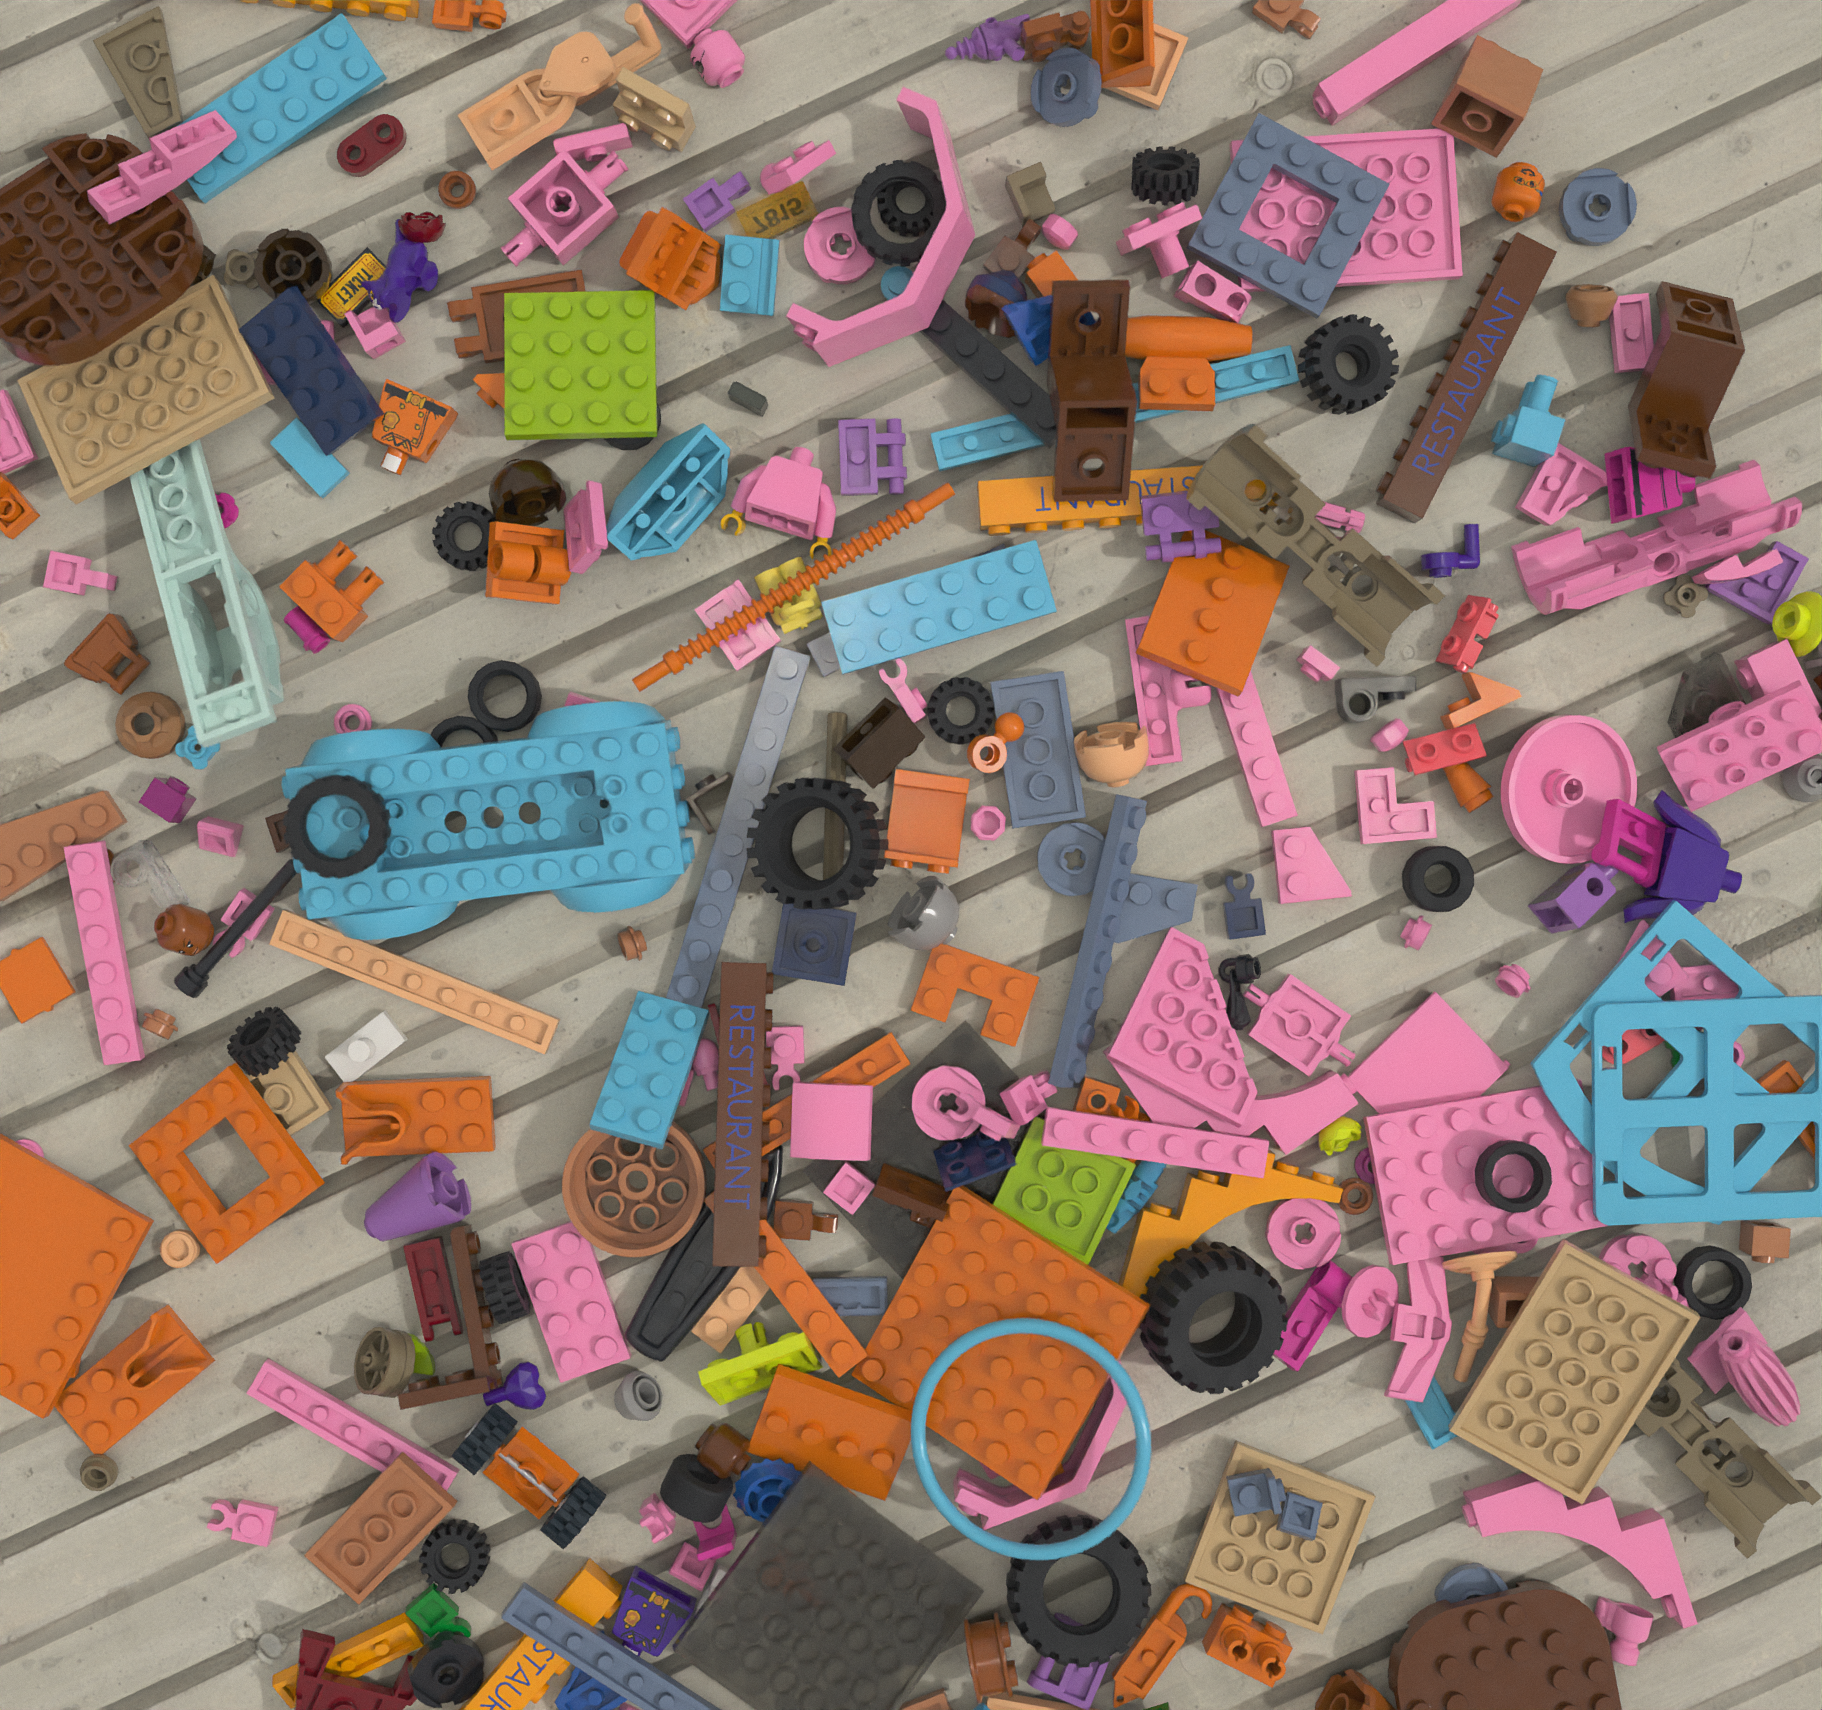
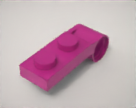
M1331 1260L1325 1265L1316 1267L1285 1315L1288 1318L1286 1332H1281L1280 1336L1284 1341L1280 1351L1275 1350L1272 1356L1291 1370L1299 1371L1336 1310L1342 1308L1345 1290L1353 1278L1350 1274Z

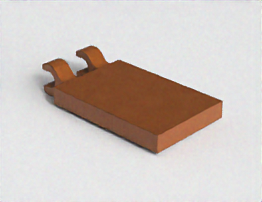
M582 270L471 287L472 299L447 302L452 322H462L477 317L480 335L454 339L456 354L459 359L483 353L486 364L504 361V293L586 292Z

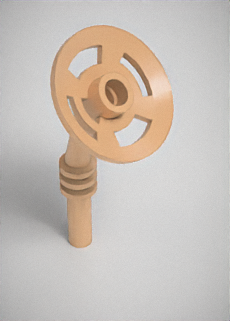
M1516 1251L1477 1254L1442 1263L1443 1268L1446 1270L1470 1274L1472 1282L1477 1283L1472 1318L1466 1323V1328L1461 1338L1463 1347L1453 1375L1459 1382L1468 1381L1477 1351L1483 1347L1489 1330L1486 1321L1492 1289L1491 1280L1495 1279L1494 1271L1515 1260L1518 1257Z

